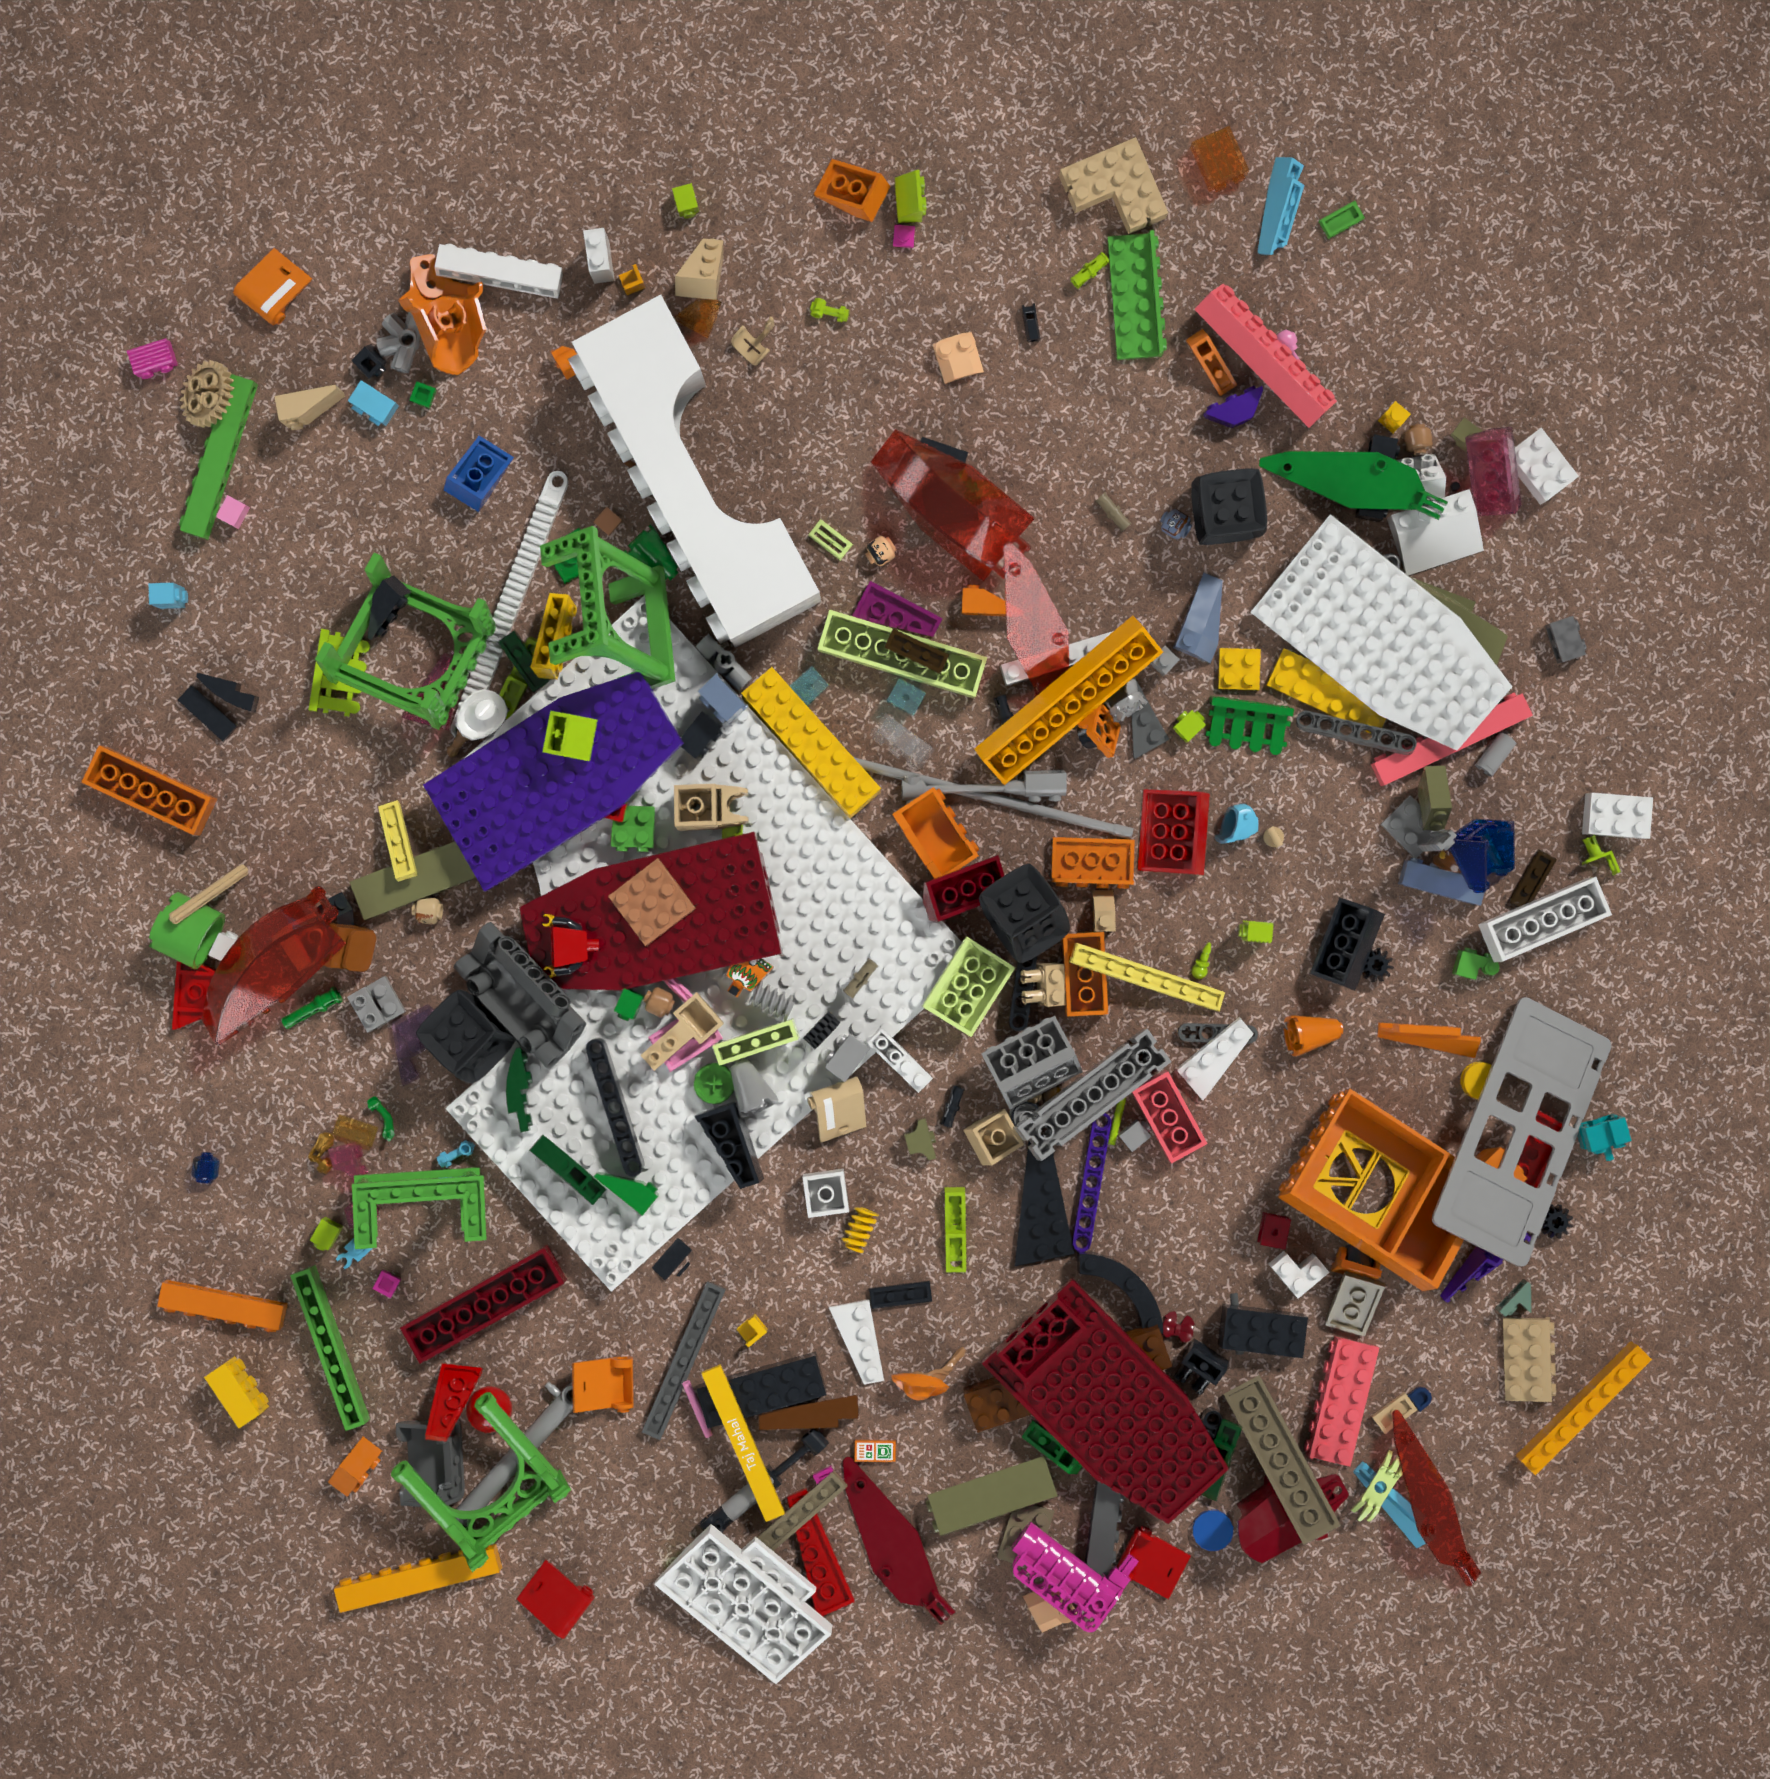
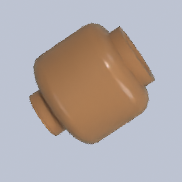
M1425 424L1410 426L1409 430L1405 432L1406 450L1414 453V456L1425 455L1426 451L1431 449L1433 445L1431 429L1425 427Z
M655 987L652 992L648 990L643 999V1002L646 1003L645 1010L659 1018H662L664 1015L668 1016L675 1003L672 1000L673 995L659 987Z

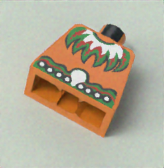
M764 959L731 965L726 976L732 979L733 982L727 991L735 997L739 996L743 988L752 992L758 983L763 981L774 969V966Z

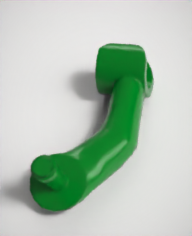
M373 1096L367 1101L368 1108L371 1111L376 1109L384 1120L382 1136L387 1141H391L395 1135L392 1115L384 1108L381 1101L376 1096Z

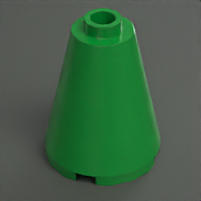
M650 524L648 525L650 530L648 532L643 530L628 545L630 550L627 552L624 549L623 551L651 568L658 565L664 567L665 580L668 578L671 581L679 573L676 570L679 566L655 527Z

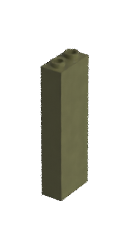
M454 841L413 857L417 876L398 882L395 879L393 866H389L350 881L363 919L375 918L414 903L421 898L432 896L476 879L457 843Z
M1045 1456L929 1494L927 1495L929 1500L925 1502L929 1513L933 1512L935 1518L932 1521L935 1533L939 1532L940 1536H944L1057 1498L1058 1495Z

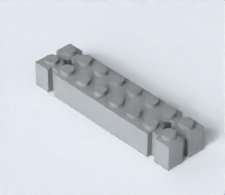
M1148 1029L1140 1030L1129 1039L1132 1044L1120 1045L1033 1112L1035 1115L1033 1119L1026 1117L1013 1127L1022 1140H1029L1031 1142L1028 1148L1037 1160L1043 1161L1055 1151L1052 1146L1055 1144L1057 1146L1064 1145L1153 1077L1150 1074L1151 1071L1159 1072L1172 1062L1163 1049H1156L1154 1047L1157 1041ZM1138 1054H1143L1142 1061H1138ZM1041 1128H1047L1045 1131L1046 1136L1040 1134L1042 1132Z

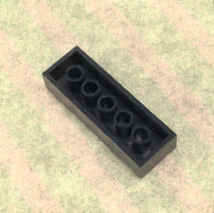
M816 1351L726 1376L744 1418L827 1395ZM698 1384L697 1393L707 1429L722 1425V1420L706 1384Z

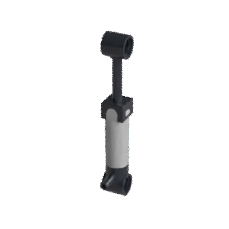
M812 1428L809 1431L810 1433L807 1432L801 1438L804 1445L777 1468L773 1469L770 1464L766 1466L775 1489L782 1484V1479L779 1476L806 1453L810 1452L815 1456L829 1444L818 1428ZM749 1483L718 1509L708 1514V1518L705 1517L699 1522L698 1526L702 1531L712 1524L723 1533L730 1524L757 1503Z

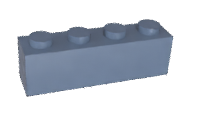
M1411 858L1410 861L1404 860L1398 884L1481 906L1487 882L1482 881L1481 876L1470 874L1468 877L1462 875V873L1445 871L1433 863L1430 866L1422 864L1423 860Z

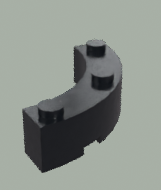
M1077 1251V1271L1079 1274L1098 1276L1119 1286L1132 1301L1138 1315L1140 1327L1149 1328L1158 1324L1161 1334H1164L1163 1322L1157 1302L1149 1288L1138 1275L1126 1265L1109 1256L1089 1251Z

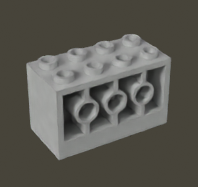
M1055 1016L1046 1018L1040 1024L1028 1027L1022 1033L1009 1037L1003 1043L991 1046L981 1053L1009 1109L1083 1072L1078 1058Z

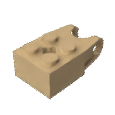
M716 784L674 785V826L678 831L715 830L745 825L749 823L748 817L731 813L729 807L733 800L747 796L748 789ZM696 804H699L701 806L700 809L695 811L693 808H696Z

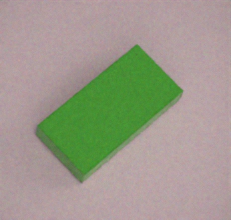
M1354 200L1319 220V223L1327 238L1330 239L1364 220L1365 217Z

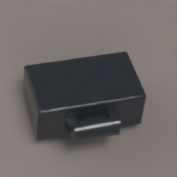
M677 1238L652 1266V1269L663 1280H667L692 1252V1249ZM689 1261L678 1272L677 1276L680 1277L681 1274L689 1267Z

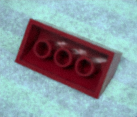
M999 855L924 882L923 903L929 921L939 922L980 906V894L989 885L1005 876Z

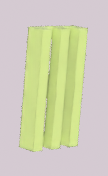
M821 519L808 535L840 561L853 545ZM820 526H823L830 533L836 536L839 540L845 543L846 547L843 548L840 544H838L831 537H829L822 530H820ZM817 532L842 552L840 554L814 534Z

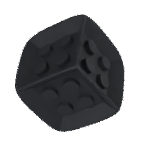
M1244 468L1213 472L1198 476L1192 481L1191 499L1195 531L1199 545L1245 541L1256 537L1259 538L1267 532L1265 492L1259 469Z
M1030 863L1022 865L989 885L979 896L981 908L993 931L1011 956L1019 963L1027 962L1061 941L1070 931L1069 919L1059 898L1041 873Z
M457 990L450 994L422 1022L416 1031L420 1042L436 1060L453 1073L455 1077L467 1083H475L484 1077L508 1053L516 1041L474 995L464 990Z

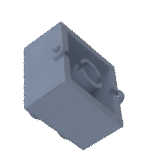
M716 673L698 691L701 695L699 699L708 709L712 706L716 710L713 714L722 723L726 721L730 724L749 705H745L718 677L719 674Z

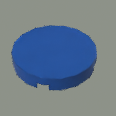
M1216 1509L1201 1512L1195 1518L1192 1525L1196 1543L1208 1551H1219L1225 1548L1233 1537V1525L1230 1518L1224 1512Z

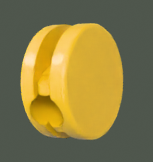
M1473 1062L1464 1068L1460 1077V1084L1463 1091L1469 1097L1476 1100L1479 1099L1491 1069V1064Z

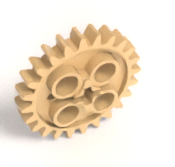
M209 360V362L203 361L202 365L197 364V370L191 369L192 376L187 375L188 382H183L186 388L181 390L184 397L180 399V401L184 402L180 409L184 410L182 415L186 416V421L205 428V426L211 427V423L216 425L217 418L222 420V412L227 413L225 407L231 406L230 402H228L230 398H233L230 391L234 390V387L230 386L234 380L229 378L231 372L227 371L228 368L221 363Z

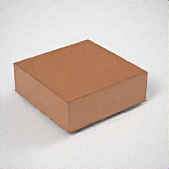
M606 507L593 523L610 536L622 520Z

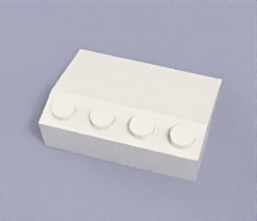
M1470 489L1441 498L1448 501L1447 506L1434 502L1444 508L1443 513H1438L1424 506V508L1440 515L1439 520L1417 510H1405L1387 518L1406 575L1409 576L1484 551L1477 511Z

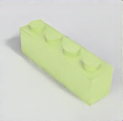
M791 1018L713 1045V1049L720 1066L796 1041L800 1037L794 1019Z

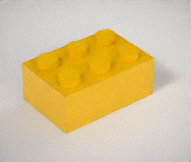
M234 1356L204 1378L237 1427L241 1428L269 1407L267 1404L269 1401L267 1396L263 1392L260 1393L256 1388L257 1382L254 1377L248 1376L244 1370L246 1369L244 1362Z

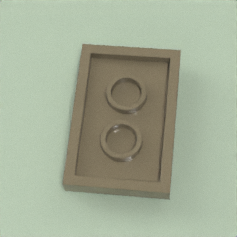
M1345 1271L1325 1319V1325L1365 1337L1385 1289V1283Z
M1033 1505L1010 1513L997 1558L1013 1563L1017 1554L1012 1551V1544L1030 1521L1048 1534L1054 1510Z

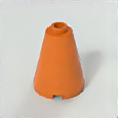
M1295 1015L1285 1018L1284 1023L1287 1022L1288 1030L1283 1028L1287 1049L1294 1052L1291 1054L1292 1056H1300L1338 1040L1344 1031L1342 1023L1337 1019Z

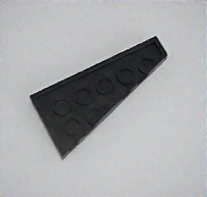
M1028 1147L1014 1266L1075 1254L1054 1155L1052 1153L1043 1161H1039Z

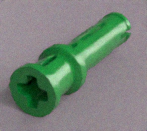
M332 986L328 992L316 995L314 1000L307 1005L282 1017V1024L288 1030L320 1011L325 1012L328 1010V1007L336 1003L340 1004L343 1002V999L337 988Z

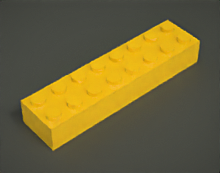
M773 667L741 693V699L749 705V708L850 819L881 793V787Z

